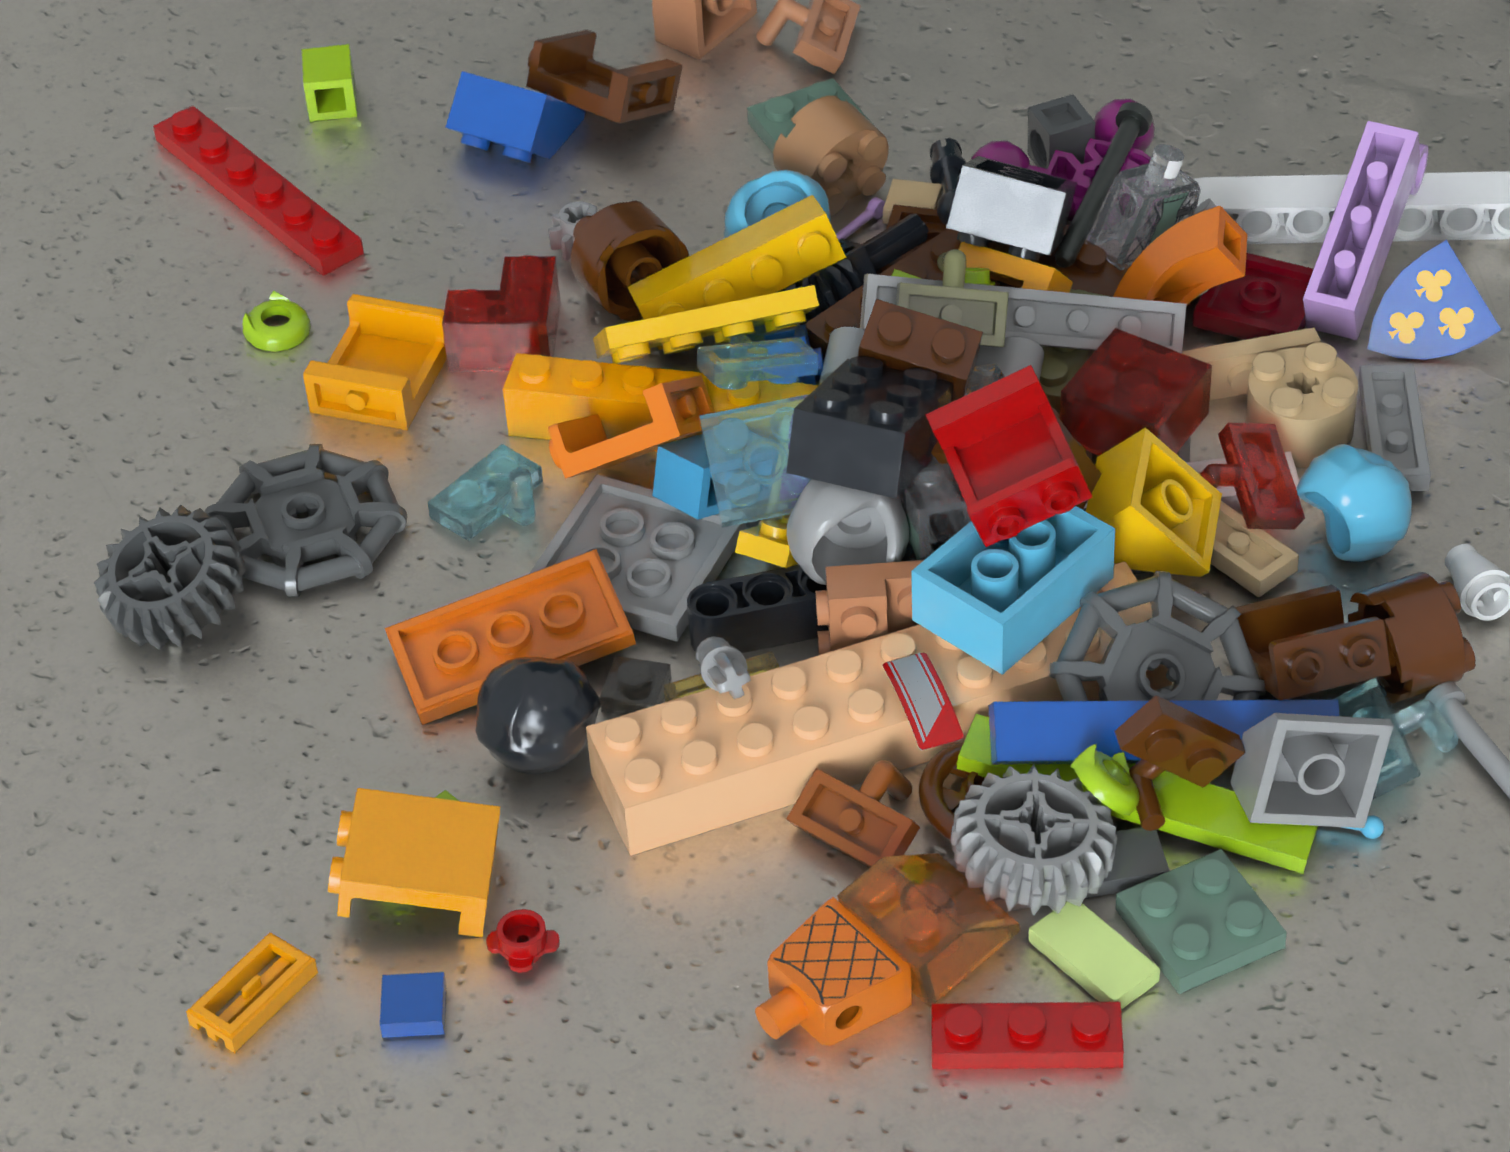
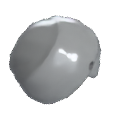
M811 479L798 497L789 516L786 535L789 549L795 561L812 580L826 585V567L901 562L905 556L909 541V526L900 496L895 499Z

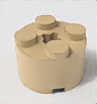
M1316 342L1308 345L1306 348L1296 347L1275 352H1263L1254 358L1248 379L1245 435L1250 446L1259 455L1268 454V452L1280 453L1291 451L1295 467L1308 468L1315 457L1324 454L1328 449L1339 444L1351 443L1354 433L1358 381L1352 368L1345 361L1337 357V351L1333 346L1327 343Z

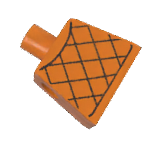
M832 897L771 953L767 966L769 993L772 997L756 1007L755 1014L764 1031L774 1039L780 1038L800 1024L821 1045L832 1046L904 1011L912 1005L911 966L838 900Z

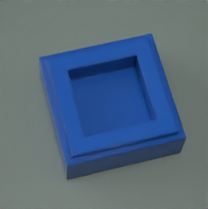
M444 972L382 975L380 1009L382 1038L445 1034L446 980Z

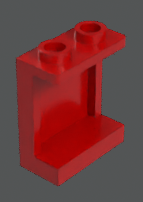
M1032 365L926 414L931 429L946 456L967 505L966 510L985 547L1001 540L1010 539L1024 529L1054 515L1066 513L1076 505L1093 498Z

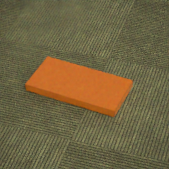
M597 549L385 628L422 725L477 705L478 693L482 682L492 669L507 660L521 657H543L556 660L565 659L573 662L576 666H580L636 644L634 633Z

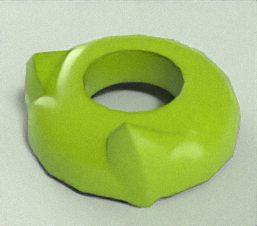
M273 290L269 301L255 306L249 314L245 312L242 332L245 339L254 347L264 351L280 352L292 349L303 343L309 336L311 322L306 310L299 304L290 301L282 294ZM275 315L286 316L290 319L284 325L277 327L268 326L263 323L267 318Z
M1097 744L1086 748L1074 759L1071 768H1074L1081 782L1101 803L1121 815H1130L1138 805L1140 796L1137 786L1130 776L1124 752L1109 757L1102 752L1096 751Z

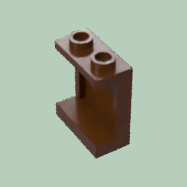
M590 30L548 37L534 42L533 49L528 57L529 73L526 83L528 88L619 124L674 111L683 67L680 63L664 59L616 69L594 60L593 52L597 34Z
M1333 585L1235 607L1241 614L1238 617V621L1259 678L1264 681L1265 689L1280 701L1391 674L1384 621L1378 617H1371L1345 623L1341 592Z

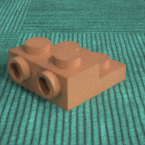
M924 560L826 567V590L815 591L818 626L828 625V631H817L819 655L919 625L912 620L911 571Z

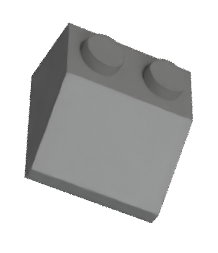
M1274 713L1243 732L1241 741L1245 754L1236 760L1230 784L1250 823L1364 828L1393 730V724L1390 719Z

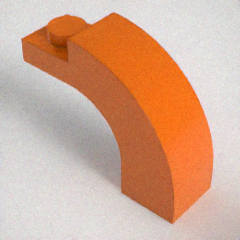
M1220 205L1192 215L1166 230L1143 250L1126 271L1113 297L1184 303L1187 306L1204 291L1245 276L1248 234ZM1118 353L1120 362L1153 357Z

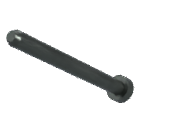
M1127 102L1120 107L1115 118L1118 130L1055 253L1056 263L1060 267L1066 268L1074 264L1136 137H1141L1148 132L1153 116L1144 105L1137 102Z

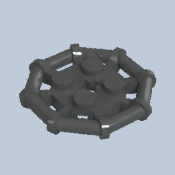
M310 444L308 450L258 464L253 461L246 462L239 467V476L218 502L208 506L204 511L211 518L216 516L219 521L224 522L230 533L234 536V528H250L252 534L238 541L247 570L241 577L284 590L288 597H299L302 590L352 576L363 579L373 572L372 564L392 537L405 529L407 523V512L398 505L388 481L389 471L385 465L378 460L365 462L324 450L322 444ZM324 472L336 475L337 482L325 479ZM367 492L371 494L374 502L360 503L357 496ZM252 493L261 494V497L255 504L253 498L247 504L244 503ZM307 512L310 517L299 519L297 514ZM360 527H372L360 545L356 543V533ZM263 554L269 555L275 564L259 560L258 558ZM333 554L339 556L338 558L304 567V562Z
M1156 571L1153 577L1099 594L1092 591L1088 592L1080 599L1082 608L1057 661L1050 663L1049 676L1056 679L1063 701H1088L1082 681L1098 682L1100 701H1150L1156 695L1168 701L1217 700L1220 693L1233 696L1232 700H1258L1260 696L1266 695L1265 683L1259 678L1238 621V617L1241 615L1234 606L1227 608L1171 579V574L1167 571ZM1150 602L1153 618L1145 622L1126 626L1118 614L1120 611ZM1172 606L1198 618L1208 625L1200 632L1171 617ZM1098 627H1100L1112 638L1100 664L1083 661ZM1218 637L1221 640L1233 675L1223 676L1220 667L1215 668L1211 653L1214 652L1211 642ZM1161 664L1168 668L1166 678L1173 682V687L1171 690L1163 688L1156 692L1150 687V680L1146 678V670L1153 671Z

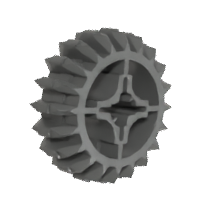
M182 505L172 515L160 507L156 517L149 521L139 516V526L132 531L121 529V542L119 544L106 545L109 558L97 563L101 577L94 584L97 588L96 592L99 596L97 600L101 604V611L118 633H122L124 637H129L131 641L136 642L140 647L149 642L159 650L165 646L169 639L179 647H182L187 635L193 634L202 639V628L209 623L221 626L219 614L222 610L236 609L232 595L244 591L241 576L247 572L245 561L242 558L243 554L240 551L241 546L235 536L230 533L225 523L219 521L216 516L211 518L201 508L191 513L190 510H187Z

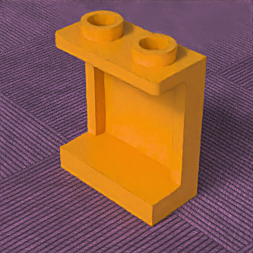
M352 294L347 302L349 326L329 361L325 363L311 360L303 373L310 413L408 431L452 350L447 312L438 308Z
M357 788L353 812L342 810L340 815L337 846L346 847L344 857L333 856L330 868L328 893L339 894L337 916L350 918L353 898L460 911L458 935L482 938L501 807Z

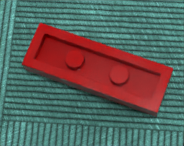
M1121 1002L931 1003L932 1069L1123 1068L1124 1048Z

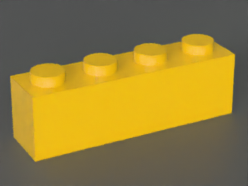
M811 195L628 286V289L644 320L776 293L846 258V255L826 212L816 198ZM658 346L659 351L663 349V346Z

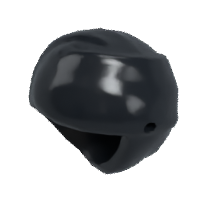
M543 657L514 658L492 669L482 682L478 693L475 731L480 743L489 750L496 760L506 767L524 774L553 772L572 762L585 749L588 744L586 726L595 724L601 707V700L585 673L569 660Z

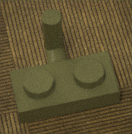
M953 249L939 256L937 265L943 272L942 286L897 283L896 305L982 331L983 335L980 346L1004 347L1009 292L964 288L966 256L962 251Z

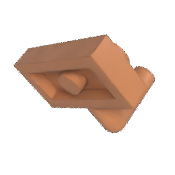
M778 0L756 34V37L761 44L771 46L789 19L801 26L793 53L804 58L808 63L821 67L835 75L844 61L860 5L851 0H810L807 8L794 0Z

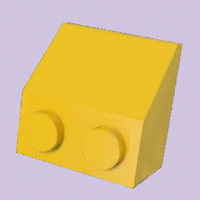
M1146 427L1098 456L1095 466L1100 471L1101 476L1091 493L1093 498L1087 502L1086 512L1115 528L1114 563L1118 564L1125 561L1132 570L1167 571L1170 574L1202 577L1209 573L1222 493Z

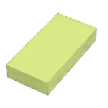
M1066 901L1059 914L1052 911L1029 928V942L1099 1002H1121V1009H1123L1159 982L1160 968L1083 903L1079 907Z

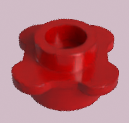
M518 909L507 913L500 919L497 924V931H492L488 934L486 945L489 952L501 954L507 959L509 968L512 971L523 973L531 970L534 963L545 953L555 952L559 948L560 939L556 931L546 930L545 921L540 914L528 909Z

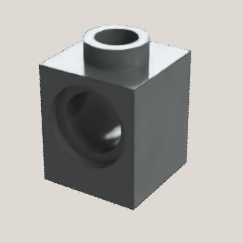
M1074 94L1028 107L1027 155L1034 164L1048 169L1055 150L1073 153L1078 161L1084 164L1085 148L1090 138L1095 139V121Z

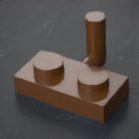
M1158 695L1153 697L1115 730L1120 749L1141 758L1129 769V773L1137 786L1140 796L1139 803L1136 806L1142 828L1147 831L1157 830L1165 823L1163 811L1153 784V780L1165 770L1198 786L1205 787L1245 754L1238 734Z

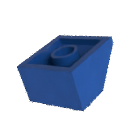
M462 71L445 128L461 133L460 143L488 151L490 143L505 146L502 155L531 163L533 155L551 159L582 123L586 111L546 94Z

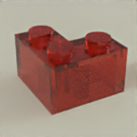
M504 256L499 290L466 289L447 291L442 328L449 371H509L516 353L554 357L561 306L556 256Z

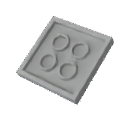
M596 474L530 573L597 549L631 628L678 642L689 624L687 609L689 593L697 586L713 582L717 579L736 548L739 531L746 529L745 515L726 511L702 519H696L653 497L652 489Z

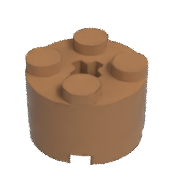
M824 96L804 106L791 119L796 126L786 138L781 133L776 141L773 151V163L776 170L800 172L818 182L828 197L831 216L836 215L847 201L861 194L871 196L878 192L885 183L886 174L883 172L889 152L886 137L847 100L841 101L837 96Z

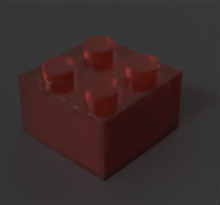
M1115 328L1061 390L1060 421L1074 439L1084 446L1086 451L1099 456L1145 427L1174 453H1177L1209 414L1212 365Z

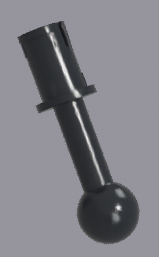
M945 138L946 146L942 147L940 140L934 142L930 147V158L933 162L930 168V178L932 183L942 184L944 194L938 201L937 214L945 226H947L962 165L967 163L962 158L960 144L952 138Z

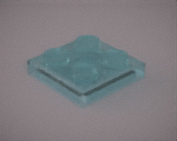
M809 394L699 416L722 528L791 514L798 497L811 480L786 473L794 408Z

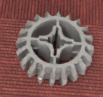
M1033 764L1027 774H1019L1014 768L1009 766L1003 775V779L994 774L987 773L981 786L971 785L969 792L965 795V800L960 801L959 807L956 808L950 843L953 845L952 851L955 853L956 870L966 873L965 877L967 878L968 888L983 887L986 902L998 897L1005 899L1008 911L1017 904L1028 905L1034 916L1043 905H1048L1059 914L1066 901L1080 907L1084 898L1087 897V893L1097 894L1104 878H1107L1109 871L1112 870L1117 834H1115L1116 827L1112 825L1111 809L1101 806V802L1090 791L1083 792L1082 783L1079 778L1066 782L1061 779L1058 768L1051 775L1039 774Z

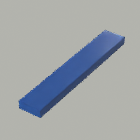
M1338 699L1170 701L1238 734L1241 740L1243 732L1274 713L1340 717ZM1149 701L992 702L988 705L991 764H1072L1081 752L1097 744L1096 751L1102 752L1109 757L1124 752L1127 763H1137L1141 758L1120 749L1115 730Z

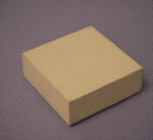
M893 179L883 207V223L888 224L894 204L937 209L938 201L942 196V184Z

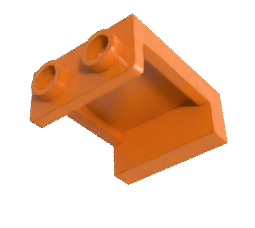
M702 375L661 383L643 390L653 423L607 439L601 419L597 414L549 426L548 432L551 437L549 450L554 463L558 468L562 469L566 479L609 468L657 450L658 445L692 437L719 427Z

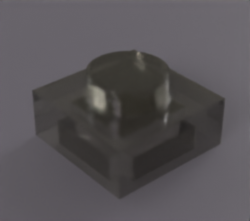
M615 656L600 694L601 712L625 715L663 703L672 680L670 664Z

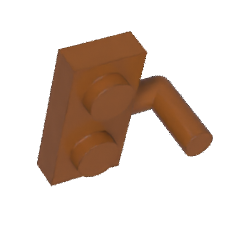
M880 760L873 765L859 790L816 768L786 818L787 821L798 829L889 879L920 829V826L912 819L880 803L886 791L896 800H905L912 793L911 782L887 760Z

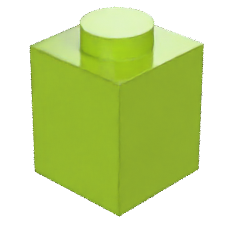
M350 45L302 49L303 85L309 121L357 117L356 86Z

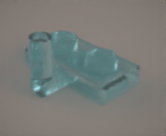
M745 334L731 337L729 344L697 347V368L714 385L722 389H741L746 387L750 381L767 380L775 384H791L797 382L799 376L817 375L818 354L800 337L753 342Z
M501 444L428 501L429 516L432 520L468 541L502 514L519 525L528 526L536 518L533 489L543 482L541 466Z
M1373 678L1335 698L1339 702L1340 717L1390 719L1393 724V730L1372 800L1421 775L1405 735L1422 727L1441 752H1449L1458 744V736L1434 703L1429 700H1420L1395 713L1384 687L1377 678Z

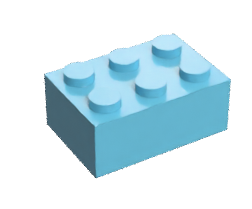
M1075 506L1066 513L1054 515L1022 530L1018 535L1010 539L1001 540L985 547L975 526L970 521L911 571L912 620L1003 675L1081 607V598L1090 591L1097 593L1113 579L1115 528Z

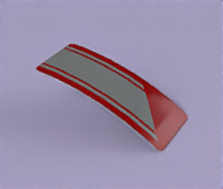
M922 652L883 663L882 666L902 704L919 749L926 750L963 739L964 734L954 708L926 653Z

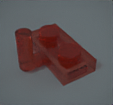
M1228 422L1218 433L1227 464H1209L1200 475L1216 489L1218 486H1234L1247 529L1295 530L1305 519V515L1276 425Z

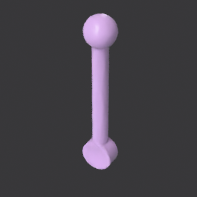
M878 197L872 198L867 205L866 211L836 234L838 240L848 238L870 219H880L883 216L885 201Z

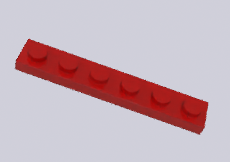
M195 106L178 111L171 117L153 126L156 141L322 276L364 254L362 239Z

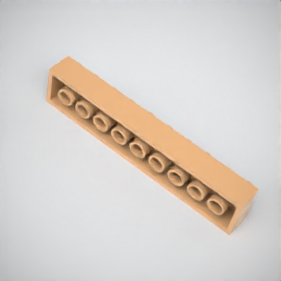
M1124 561L1114 565L1113 579L1096 594L1128 585L1138 580ZM1150 602L1118 612L1126 626L1145 622L1153 618ZM1082 607L1077 609L1003 675L921 625H916L750 676L751 681L742 686L745 695L737 699H733L728 691L720 694L718 691L710 688L586 726L592 777L629 855L632 856L793 805L798 800L816 768L849 786L863 783L873 765L880 760L891 762L899 771L929 762L944 748L964 741L975 714L989 717L988 705L992 702L1063 701L1056 679L1049 676L1050 663L1057 661ZM1098 627L1083 661L1100 664L1112 639L1100 627ZM922 652L926 653L931 660L947 692L964 734L961 740L926 750L919 749L902 704L882 666L885 662ZM1160 664L1153 671L1146 670V678L1150 680V687L1153 690L1172 685V682L1166 678L1168 668ZM1082 681L1088 701H1100L1098 682Z

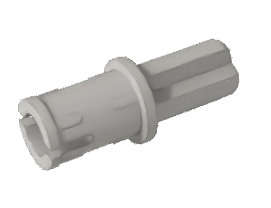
M714 636L703 640L697 647L695 656L696 660H699L701 663L698 664L701 677L707 686L718 691L720 694L728 691L733 699L745 695L742 686L750 682L751 678L747 671L746 659L742 653L735 647L730 646L721 637Z

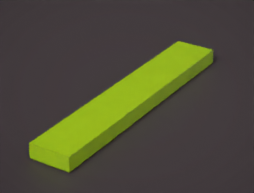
M975 714L958 755L956 769L969 773L972 771L977 772L979 776L985 778L987 773H991L1003 779V775L1009 766L1014 768L1019 774H1027L1033 764H991L989 717ZM1127 763L1128 769L1136 763ZM1034 764L1039 774L1051 775L1058 768L1061 779L1066 782L1079 778L1074 768H1071V764ZM1166 770L1153 780L1165 818L1164 825L1157 830L1298 873H1304L1318 826L1250 823L1233 790L1210 783L1205 787H1201ZM1082 783L1083 792L1089 791ZM1136 808L1130 815H1121L1111 810V816L1141 825Z

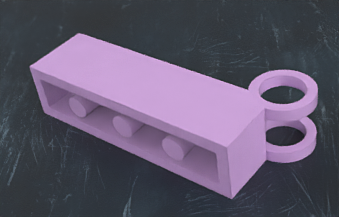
M1372 121L1367 122L1303 297L1307 328L1315 327L1317 331L1354 340L1358 339L1409 194H1417L1425 174L1428 160V145L1419 143L1418 132Z

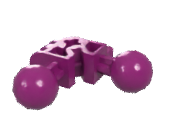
M1115 99L1105 104L1098 111L1094 118L1095 139L1090 138L1085 148L1084 164H1081L1073 153L1055 150L1048 169L1030 165L1029 158L1024 151L1009 141H991L980 147L971 160L981 156L1078 182L1068 221H1072L1118 130L1115 118L1120 107L1127 102L1136 101L1132 99ZM1153 121L1145 135L1136 137L1112 185L1113 188L1111 190L1116 198L1118 207L1122 206L1120 211L1125 218L1135 216L1138 211L1128 186L1126 187V181L1124 177L1121 178L1120 173L1133 176L1155 168V163L1145 153L1151 146L1154 138L1155 126ZM1156 169L1153 172L1150 171L1144 174L1149 188L1150 182L1154 179ZM1137 176L1134 179L1133 177L1126 178L1131 192L1135 191L1133 197L1139 211H1141L1144 203L1143 199L1147 196L1145 193L1148 191L1143 176ZM1109 191L1100 209L1108 225L1113 223L1117 217H1121L1115 201L1112 203L1114 199L1111 191ZM1100 211L1096 218L1097 221L1092 226L1094 228L1105 226V221Z

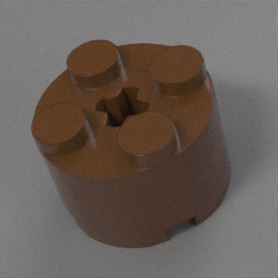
M640 201L620 202L609 205L596 212L593 216H585L580 219L573 230L575 240L571 250V267L574 276L606 311L619 316L622 320L630 322L643 320L628 286L689 256L685 244Z
M1418 572L1354 593L1351 596L1350 602L1358 603V611L1348 614V623L1371 617H1378L1385 623L1391 674L1378 677L1385 687L1377 689L1375 692L1386 703L1394 704L1430 692L1433 688L1444 682H1459L1465 672L1474 670L1476 666L1475 654L1469 641L1462 636L1456 616L1461 610L1460 599L1456 589L1449 581L1438 583L1429 574Z

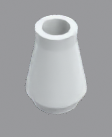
M1461 544L1448 552L1445 558V565L1451 573L1463 611L1472 617L1484 621L1494 620L1504 615L1510 609V576L1480 555L1472 545Z

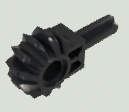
M910 214L863 244L841 238L839 242L846 258L778 292L815 285L819 306L805 314L806 322L799 324L803 325L864 285V275L876 274L877 270L926 241L928 238V227L919 215Z

